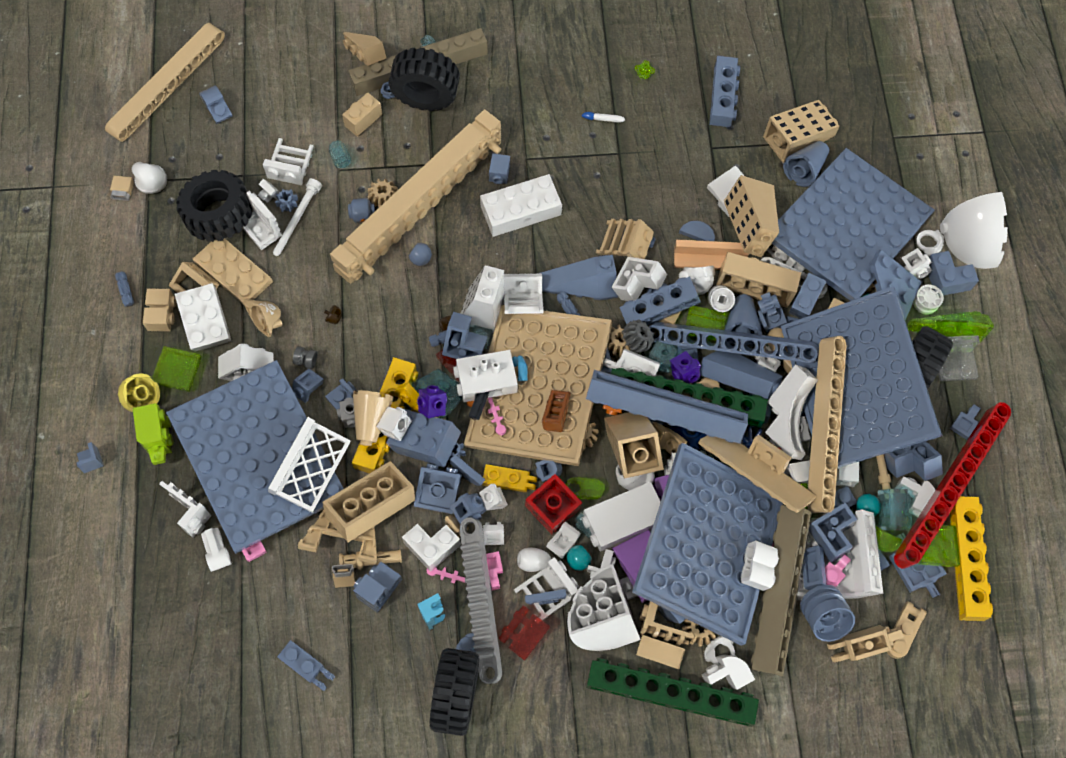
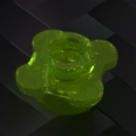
M647 60L634 67L637 75L642 79H647L651 74L655 73V68L651 67L650 62Z

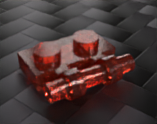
M525 605L519 611L516 610L513 614L514 618L508 626H504L502 629L503 633L498 638L503 643L508 638H511L513 642L508 648L524 661L527 660L551 628L550 625L536 614H533L530 619L526 618V614L530 609ZM521 622L524 627L519 634H516L514 630Z

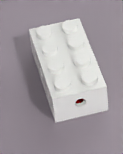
M549 174L480 196L481 209L493 237L560 216L562 213V203Z

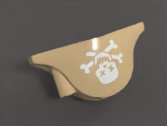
M244 299L243 304L255 326L267 337H271L272 330L282 326L279 307L269 301Z

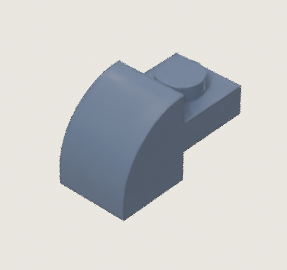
M216 85L199 93L216 124L232 117V113Z

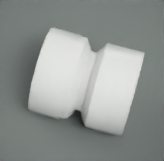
M717 285L710 289L708 301L718 312H726L735 304V296L728 287Z

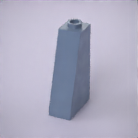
M715 351L705 356L700 369L701 376L766 399L773 395L783 376L738 353Z

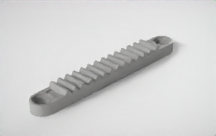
M466 518L460 524L462 543L460 548L463 551L461 554L464 559L462 564L465 567L464 574L466 575L465 582L467 583L466 590L468 591L467 598L469 600L468 607L470 608L469 615L471 616L470 623L472 624L471 631L474 634L472 640L475 642L473 647L479 655L478 672L481 681L486 684H495L502 677V667L483 528L479 520ZM473 522L475 524V531L469 534L467 526ZM489 667H492L495 671L493 679H489L486 675Z

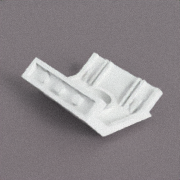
M866 510L855 511L857 521L851 528L843 532L852 545L851 550L846 554L851 561L842 570L846 576L836 587L844 599H856L883 594L874 513ZM818 518L810 519V524ZM809 530L805 549L818 546ZM824 553V563L826 567L830 561ZM839 558L838 560H836V561L833 562L832 564H833V565H836L841 558ZM801 570L797 600H802L803 596L809 591L804 588L803 570Z

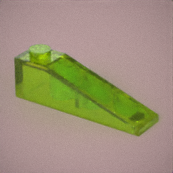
M977 311L911 319L907 324L908 331L919 332L922 327L928 326L948 338L981 343L994 328V324L989 316Z

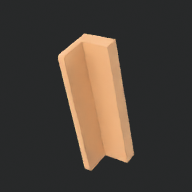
M676 240L674 246V267L714 266L715 270H720L727 252L748 257L749 254L745 253L741 243Z

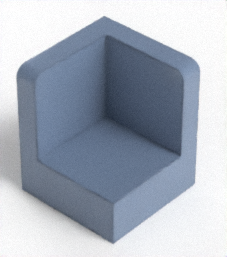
M92 442L88 443L89 449L77 453L79 462L76 464L83 473L104 466L99 449Z

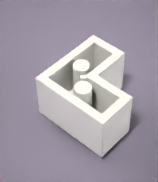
M627 257L612 285V289L621 300L635 301L639 298L644 287L658 290L662 286L667 273L658 261Z
M239 344L218 357V378L233 381L273 362V353L263 348L249 347L248 344Z
M416 524L402 537L404 544L430 572L461 545L458 536L447 525L430 538Z

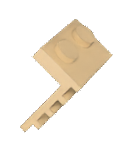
M615 219L607 220L606 224L609 226L600 250H596V254L645 259L654 231L641 219L637 221L632 219L628 221L624 219L619 221Z
M651 601L648 605L644 604L639 620L643 621L639 635L642 636L644 633L652 634L651 638L662 637L664 638L663 642L666 643L669 640L675 641V646L678 647L681 644L689 645V641L685 640V637L694 639V634L655 623L654 618L658 605ZM660 629L667 631L666 634L660 632Z

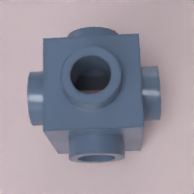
M465 493L450 506L459 524L466 518L480 520L482 518L481 515L486 511L483 500L478 493L470 495Z

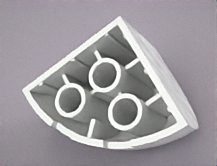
M990 193L965 201L953 208L940 224V231L944 235L948 248L963 263L967 265L973 264L976 268L984 269L996 268L1001 263L1004 251H1001L1002 245L1007 242V227H1004V216L1007 215L1003 193Z
M613 564L608 565L590 576L591 580L578 589L572 600L571 610L568 612L569 636L573 643L582 649L591 651L611 650L640 640Z

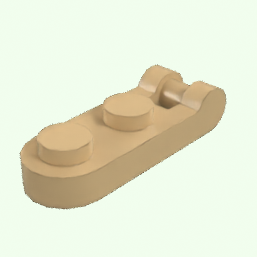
M909 601L905 603L894 628L899 627L902 630L904 638L893 641L892 649L887 651L888 655L895 659L902 658L908 653L917 631L927 614V611L922 608L917 609ZM909 614L915 616L914 621L907 618Z

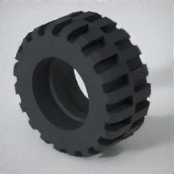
M414 47L409 50L405 49L395 56L388 85L392 94H394L397 100L400 99L401 103L423 111L424 109L428 111L437 109L438 111L447 108L454 102L460 72L456 64L452 63V60L449 57H445L443 53H437L433 49L427 50L421 47L416 49Z
M211 170L208 173L205 171L199 176L195 175L190 182L187 181L184 184V189L181 188L176 201L177 212L190 234L197 237V239H206L209 242H214V240L223 241L224 238H231L236 232H241L242 227H246L248 224V219L251 218L253 209L246 194L248 191L243 181L237 175L224 170L220 172L218 170ZM226 200L221 207L204 212L205 208L211 203Z
M924 326L914 337L912 343L928 390L953 347V342L945 335L928 326Z
M446 648L442 651L437 668L430 710L429 727L434 732L458 736L467 734L479 668V655L476 652Z

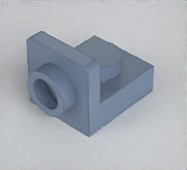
M782 307L776 309L778 313L772 316H768V313L762 314L761 310L758 311L760 327H764L767 333L773 328H781L782 325L788 324Z
M307 369L293 380L292 390L296 398L306 403L309 400L310 394L323 384L324 379L311 369Z
M343 378L339 381L340 385L325 396L336 411L340 409L339 402L344 401L346 398H353V391H356L352 383L349 381L346 383Z

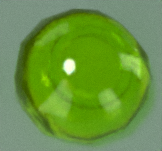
M875 526L878 550L883 552L898 550L902 539Z

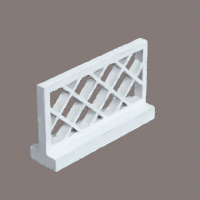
M307 417L270 484L268 492L278 495L313 513L351 441ZM315 430L323 432L326 440L315 443L313 438ZM339 440L345 444L342 450L333 452L330 442ZM327 443L330 453L319 456L316 446ZM313 447L316 458L305 461L304 450ZM331 456L334 463L333 467L323 470L320 459ZM318 461L321 471L309 474L307 463ZM304 465L307 475L295 478L294 468ZM322 474L324 479L323 485L314 488L311 477ZM308 478L311 489L300 492L297 481ZM294 482L296 494L287 495L282 492L285 485ZM320 489L319 493L316 496L315 491ZM312 492L315 499L312 506L303 503L301 495Z

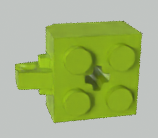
M157 403L133 408L137 442L150 455L153 465L165 463L166 454L172 453L171 446L174 445L172 434H169V427H171L169 417L166 416L164 409H161Z

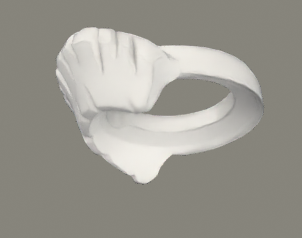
M925 230L918 234L916 243L930 257L931 254L941 252L944 246V236L939 230ZM924 236H931L937 244L934 247H925L921 244L920 239Z
M718 636L711 641L704 651L705 661L717 665L719 663L715 657L714 648L718 644L727 646L730 650V656L735 657L733 641L722 636Z

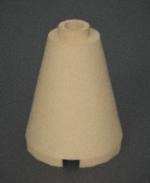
M353 391L356 440L360 441V445L372 446V443L377 442L381 431L376 426L387 407L391 406L393 396L385 394V397H381L379 392Z

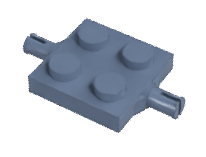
M904 533L896 536L900 544L906 537ZM930 546L917 564L906 569H901L895 564V553L889 556L910 593L919 588L926 587L932 598L940 595L934 583L947 573Z

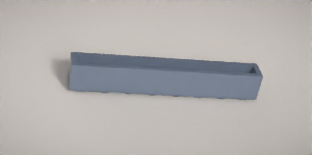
M598 370L593 372L586 396L587 400L596 404L601 403L613 409L629 411L634 415L639 414L651 420L667 422L672 426L677 425L689 431L705 433L710 437L722 438L731 443H741L748 425V414Z

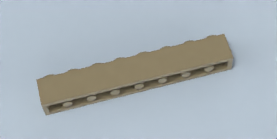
M481 28L421 47L427 50L433 49L437 53L441 52L455 64L488 54L487 40ZM395 56L388 57L369 66L363 65L349 70L351 84L356 96L381 89L382 85L389 81Z
M781 505L780 511L777 513L778 524L777 530L773 535L774 548L778 550L779 561L774 567L775 583L762 596L763 608L758 619L760 624L759 631L755 636V653L751 658L752 670L778 676H783L811 518V512L805 508L796 513L785 505Z

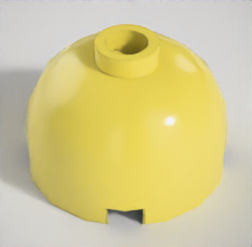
M139 373L131 375L122 381L118 389V397L122 406L129 412H133L135 407L158 403L160 389L157 382H154L149 375Z

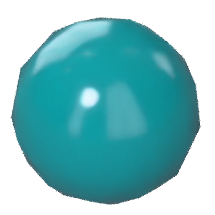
M872 494L861 495L857 501V511L866 510L872 512L874 517L878 515L881 509L879 499Z
M582 545L573 546L567 552V563L572 569L582 571L591 564L592 557Z

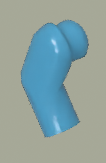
M520 355L512 357L514 367L518 366V381H528V366L524 357Z

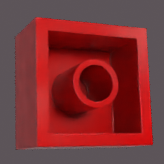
M554 474L525 499V507L552 535L564 522H567L581 510L582 502Z

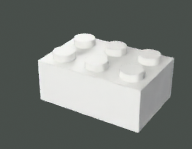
M213 283L175 294L192 351L197 352L232 341L217 289Z

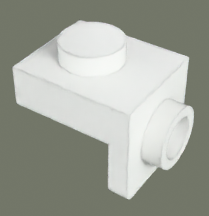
M490 484L479 492L486 510L503 509L508 505L501 488H497L495 484Z
M564 522L546 547L563 559L570 548L575 545L581 533L567 522Z
M605 550L601 568L588 565L587 572L590 573V576L608 565L615 564L616 558L612 557L614 551Z

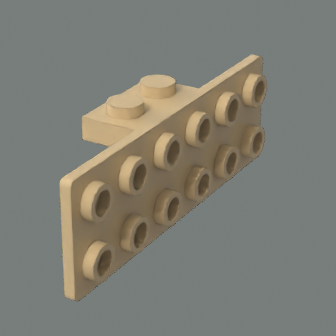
M708 435L699 440L698 444L704 447L707 452L714 454L721 462L731 466L738 474L748 478L755 486L762 488L772 498L779 500L788 509L796 513L813 502L817 497L784 474L792 457L760 435L754 438L749 449L741 443H731L725 439Z

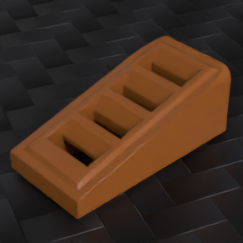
M551 390L542 418L544 430L563 431L571 395L570 392ZM554 399H562L563 402H562V401H554Z

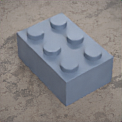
M404 409L412 422L401 441L389 437L386 444L397 454L445 467L461 434L459 429L451 421L436 417L427 418L421 413Z

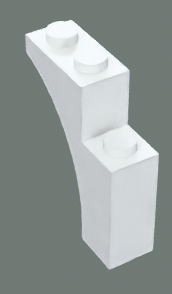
M798 365L792 368L768 400V403L772 406L771 410L778 416L765 433L770 437L771 443L780 447L783 452L793 459L801 460L805 456V452L800 439V416L805 400L818 382V379L808 369Z

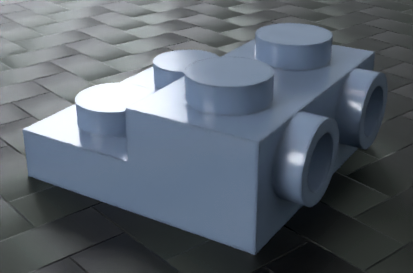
M427 463V466H422L420 470L414 507L454 514L450 506L456 502L462 473H458L456 468L447 467L446 470L438 469V465Z

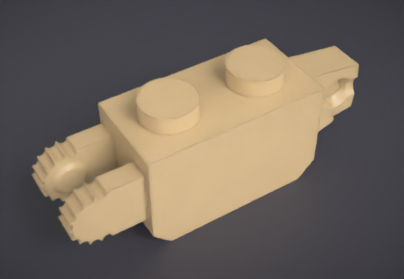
M878 625L847 634L840 640L828 643L827 646L831 650L844 647L845 652L831 656L832 662L846 659L856 661L891 650V646L894 645L893 641L904 638L899 627L889 629V626L883 627Z

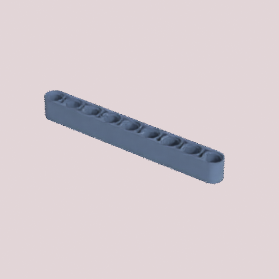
M655 322L649 326L651 327V332L652 328H657L660 332L659 336L653 335L655 343L805 363L815 361L819 353V346L811 341ZM671 330L676 331L679 337L676 339L671 336ZM695 333L697 341L691 340L689 334ZM709 335L714 336V337L716 338L717 342H716V343H711V342H709L708 336H709ZM727 338H733L736 341V345H729ZM746 341H753L755 348H749L746 345ZM766 343H772L775 346V350L769 351L766 348ZM790 345L794 347L795 353L790 354L786 352L785 346ZM806 348H811V349H813L814 352H815V355H814V356H808V355L805 353V349H806Z

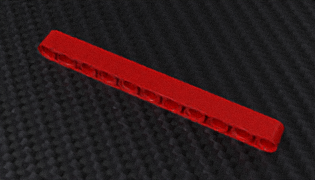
M1004 402L997 403L982 416L896 551L894 562L899 568L906 569L917 564L925 554L1011 416V408L1008 404Z

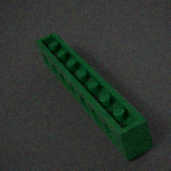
M612 368L611 375L663 390H669L681 395L686 393L691 398L701 401V398L706 397L710 399V403L722 407L725 406L721 402L726 401L730 404V407L726 408L748 414L749 426L761 428L765 421L768 399H763L759 395L748 396L743 395L739 391L728 392L719 387L708 388L699 383L688 384L679 379L673 381L663 376L653 377L643 372H628L624 368ZM741 405L748 406L750 410H743L741 408Z
M601 658L591 662L586 685L588 689L748 727L755 725L759 699L753 698V694L741 692V695L733 693L732 689L721 687L720 690L713 689L711 684L702 682L696 685L692 684L690 679L679 678V680L671 679L669 674L658 673V675L650 674L648 669L638 668V670L629 669V665L617 663V666L611 665L608 660ZM613 672L616 680L608 682L605 679V673ZM633 677L636 680V686L629 687L625 682V678ZM647 682H654L657 690L655 692L648 691L646 688ZM667 687H675L677 689V696H669ZM689 691L697 693L698 700L696 702L689 700ZM710 696H715L718 699L719 704L717 707L710 705ZM730 701H736L739 704L738 712L731 710Z

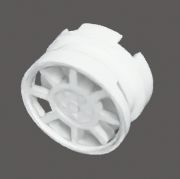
M924 285L918 290L913 305L922 314H933L943 302V293L934 285Z

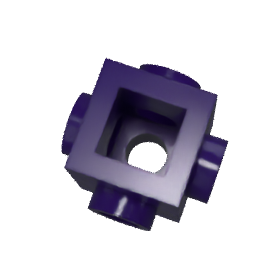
M687 351L670 360L672 375L675 380H683L685 383L690 384L701 377L700 363L696 358L693 359Z
M435 385L419 389V397L417 399L418 412L427 418L444 416L447 403L446 392Z

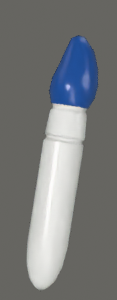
M593 112L582 114V117L588 120L625 121V118L619 115L594 114Z

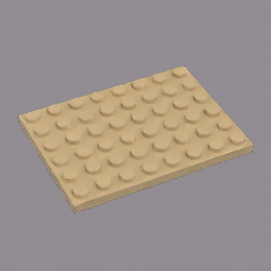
M501 305L488 354L510 350L512 357L523 356L528 366V381H518V366L514 367L518 384L517 393L492 397L495 407L499 406L500 408L497 414L498 417L503 416L500 422L501 425L505 426L506 433L504 435L496 433L497 424L496 422H491L494 419L493 413H488V409H491L487 398L480 419H470L464 446L466 448L579 466L594 404L587 400L586 396L594 370H602L612 320L550 311L534 314H505V305ZM551 390L571 393L562 432L546 431L543 429L542 418ZM554 399V401H562V402H563L562 399Z

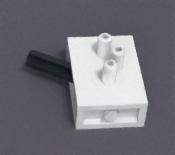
M510 350L456 359V366L453 367L455 378H459L460 384H457L458 396L463 397V402L474 401L469 413V418L472 420L480 419L487 398L517 393L518 384Z

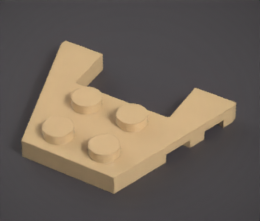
M324 510L319 515L316 523L308 529L306 536L299 541L298 549L317 552L322 534L343 538L327 519ZM374 526L353 540L362 542L358 561L376 565L377 553Z

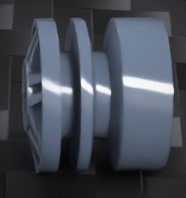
M820 585L809 590L803 596L800 609L816 638L821 641L831 642L843 638L852 630L855 624V616L838 588L833 585Z

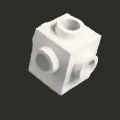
M919 248L902 257L906 265L904 268L917 279L926 277L932 271L929 266L932 263L927 254L923 255Z

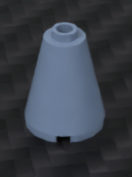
M816 141L789 155L783 164L784 173L790 181L793 179L797 182L796 185L810 186L816 180L829 154V147L822 141Z
M741 294L735 298V304L731 308L724 330L762 335L752 297ZM727 338L729 345H736V341L733 338ZM746 341V345L750 344V347L755 346L753 341Z

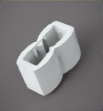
M758 541L748 543L745 551V564L742 569L741 583L762 591L770 589L776 579L774 567L779 561L778 550Z

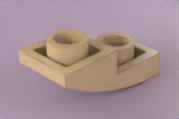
M653 422L652 425L658 432L660 449H665L668 453L672 454L677 452L678 446L681 443L687 444V441L676 432L657 422Z
M642 635L636 655L680 669L685 649Z

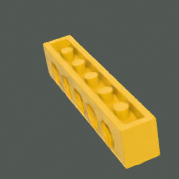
M393 357L380 390L381 397H385V394L398 397V400L392 402L390 407L405 409V406H403L405 402L399 398V394L395 390L400 385L396 384V381L403 379L405 380L403 384L410 383L412 385V382L415 383L418 378L416 364ZM385 435L378 437L377 442L372 443V446H364L359 443L352 461L354 469L370 474L383 466L385 461L383 459L384 454L390 450V447L386 444L389 437ZM371 449L378 450L375 455L368 454Z
M960 496L950 512L959 620L985 621L991 618L993 613V606L989 600L991 586L987 581L989 566L985 561L987 547L983 542L985 528L984 524L981 523L982 505L979 503V497ZM964 515L970 518L971 523L965 520ZM966 534L971 536L973 542L967 540ZM968 554L974 557L975 562L969 560ZM970 574L976 577L977 582L971 580ZM972 594L978 597V603L972 599Z

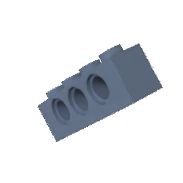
M717 56L709 125L730 127L732 120H736L737 110H734V106L737 105L738 95H735V91H738L739 80H736V76H739L740 66L737 65L738 58Z
M689 276L687 278L682 277L671 285H664L653 293H646L635 301H627L620 307L626 324L640 319L642 323L646 322L648 326L701 303ZM681 293L680 297L673 298L674 294ZM658 301H664L662 305L656 306ZM646 308V311L644 313H638L640 309Z

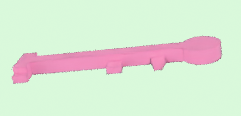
M492 397L488 398L491 409H488V413H493L494 419L491 422H496L497 424L496 433L504 435L506 428L500 422L503 416L498 417L497 414L500 408L499 406L495 407Z
M435 567L431 572L427 568L428 575H441L440 580L447 577L451 578V583L454 584L456 580L466 583L464 577L457 576L458 571L450 574L446 572L445 567L442 571L437 570Z

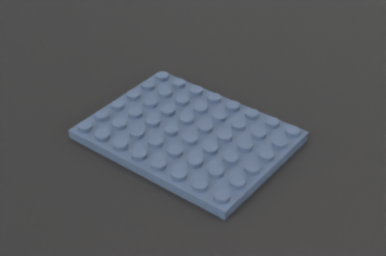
M846 148L778 220L779 234L772 244L814 275L826 280L829 286L852 301L860 298L876 280L875 273L872 274L870 269L876 252L882 250L894 259L935 210Z
M894 286L781 326L784 338L815 342L818 346L823 338L842 336L846 341L838 468L942 436ZM786 346L788 353H795L794 347ZM806 348V349H805V353H806L808 356H814V355H815V352H814L813 349H811V348ZM818 357L811 363L791 361L792 368L795 365L804 367L817 378ZM816 384L808 394L803 405L811 435Z
M277 360L166 412L235 554L323 510L322 502L344 489L334 472L313 513L278 495L268 492L270 484L307 419ZM314 433V434H313L314 442L317 443V442H319V440H318L317 436H316L315 433ZM321 445L316 446L319 456L326 455ZM313 447L304 450L305 461L316 458ZM328 458L320 459L323 470L332 468ZM318 461L307 463L309 474L321 471ZM304 465L297 466L293 470L295 478L307 475ZM322 474L311 477L314 488L323 485L324 479ZM308 478L297 481L300 492L311 489ZM294 482L285 485L282 492L287 495L296 494ZM320 489L315 491L316 496L319 493ZM313 493L301 495L303 503L312 506L315 500Z
M681 443L674 458L632 593L739 645H745L760 589L741 583L742 569L745 564V551L748 543L753 541L772 546L773 535L778 524L777 513L780 511L783 503L772 498L769 493L755 486L752 481L738 474L736 470Z

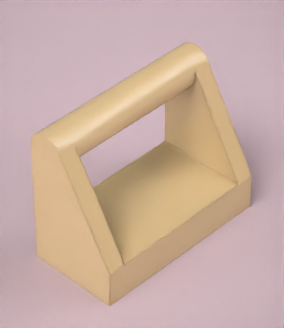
M182 262L169 287L177 293L187 291L179 285L187 275L201 286L213 283L217 289L220 283L193 262Z

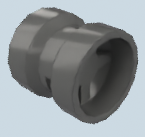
M297 346L293 355V364L298 366L305 365L306 368L313 369L317 361L318 352L312 349L308 351L304 347Z

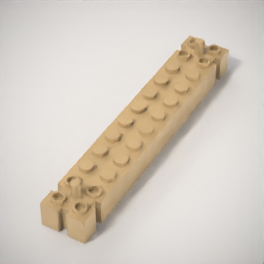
M484 109L472 124L469 123L350 234L343 245L340 244L330 253L331 260L334 262V270L350 284L360 279L363 274L362 270L372 275L375 271L372 266L380 256L385 255L389 247L393 243H397L406 231H410L415 222L424 218L427 211L431 207H435L444 195H448L452 187L456 183H460L469 171L472 172L481 160L486 159L489 150L496 154L501 152L499 147L501 143V121Z

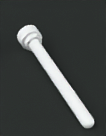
M310 178L307 182V192L273 251L275 256L281 254L312 196L320 192L322 184L319 181Z

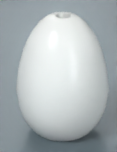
M532 547L522 549L517 557L518 567L527 572L543 570L548 567V561L551 560V556L547 552Z

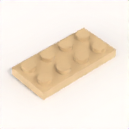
M225 238L223 241L214 240V242H210L193 258L194 263L220 283L223 288L242 304L244 299L254 300L273 282L270 276Z

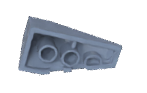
M613 255L593 257L542 272V292L559 294L564 291L566 294L576 295V297L580 298L582 296L591 297L594 300L618 298V295L612 289V285L617 278Z

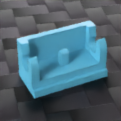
M438 593L417 604L429 630L433 629L434 625L445 618V614L436 618L444 610Z

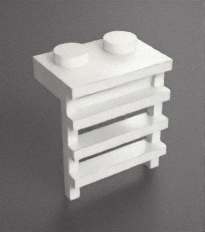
M279 138L272 159L264 160L263 167L266 176L269 179L302 185L306 169L309 166V160L312 158L314 146L310 145L308 150L282 145L283 139ZM279 151H280V152L295 154V155H299V156H304V157H305V160H304V159H300V158H295V157L280 155V154H278V153H279Z
M248 191L246 194L253 212L251 218L248 219L249 222L246 227L243 226L242 228L260 250H263L279 239L282 234L274 215L255 193Z
M542 273L504 274L505 314L543 313Z
M161 481L160 485L169 492V495L188 508V511L177 524L194 538L195 535L203 531L204 524L211 517V514L202 504L197 503L191 496L188 497L181 489L178 490L173 483L170 482L167 485Z
M555 557L548 561L547 568L541 570L514 589L515 593L523 590L526 595H532L527 586L533 583L539 593H544V589L537 581L541 576L544 577L553 591L566 589V598L559 599L561 602L556 606L554 603L548 604L551 609L546 613L539 603H533L541 615L535 620L537 624L571 601L578 591L577 588H579L573 577L569 578L566 574L567 569L562 561H557Z

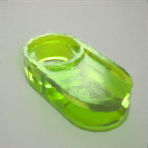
M572 477L566 482L568 488L571 483H578L580 485V490L573 492L580 499H599L603 496L605 489L603 482L598 479Z

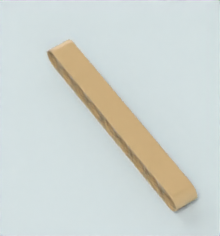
M206 23L108 121L105 131L120 142L125 141L222 43L225 33L211 23Z
M842 336L823 338L819 344L818 382L816 383L808 480V490L817 496L813 502L807 505L808 510L812 513H828L833 511L835 506L847 348L846 341Z

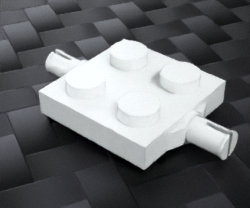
M624 348L617 362L605 358L603 366L611 369L624 368L628 372L633 373L643 372L648 376L654 377L660 363Z

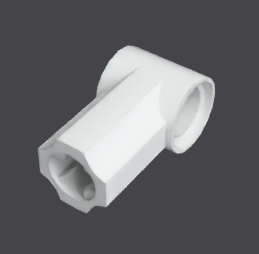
M210 528L201 533L207 552L205 554L210 571L212 572L231 565L230 555L226 547H224L219 529Z

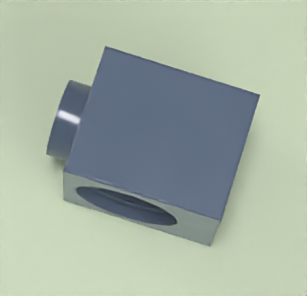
M492 153L489 181L496 184H507L510 156Z

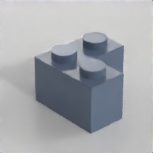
M949 251L930 255L929 259L932 263L929 266L932 271L929 272L928 276L931 284L938 287L943 295L970 291L979 281L973 264L955 267Z
M453 312L447 327L442 355L455 359L483 355L487 337L469 332L471 316Z
M926 441L885 454L886 467L896 478L915 471L924 481L943 474L941 454Z
M846 503L813 521L809 526V532L818 545L823 548V552L831 563L848 554L852 548L843 532L851 528L857 521V518Z
M380 562L378 566L374 565L368 575L365 574L363 578H358L354 584L355 589L353 591L361 602L378 613L402 581V578L397 572Z

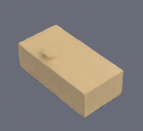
M727 252L719 271L716 286L724 285L733 293L746 294L758 300H762L761 295L769 292L771 296L776 294L780 306L788 308L797 293L801 272L762 262L757 258H748Z
M390 461L323 501L325 516L343 538L350 542L414 502V486Z

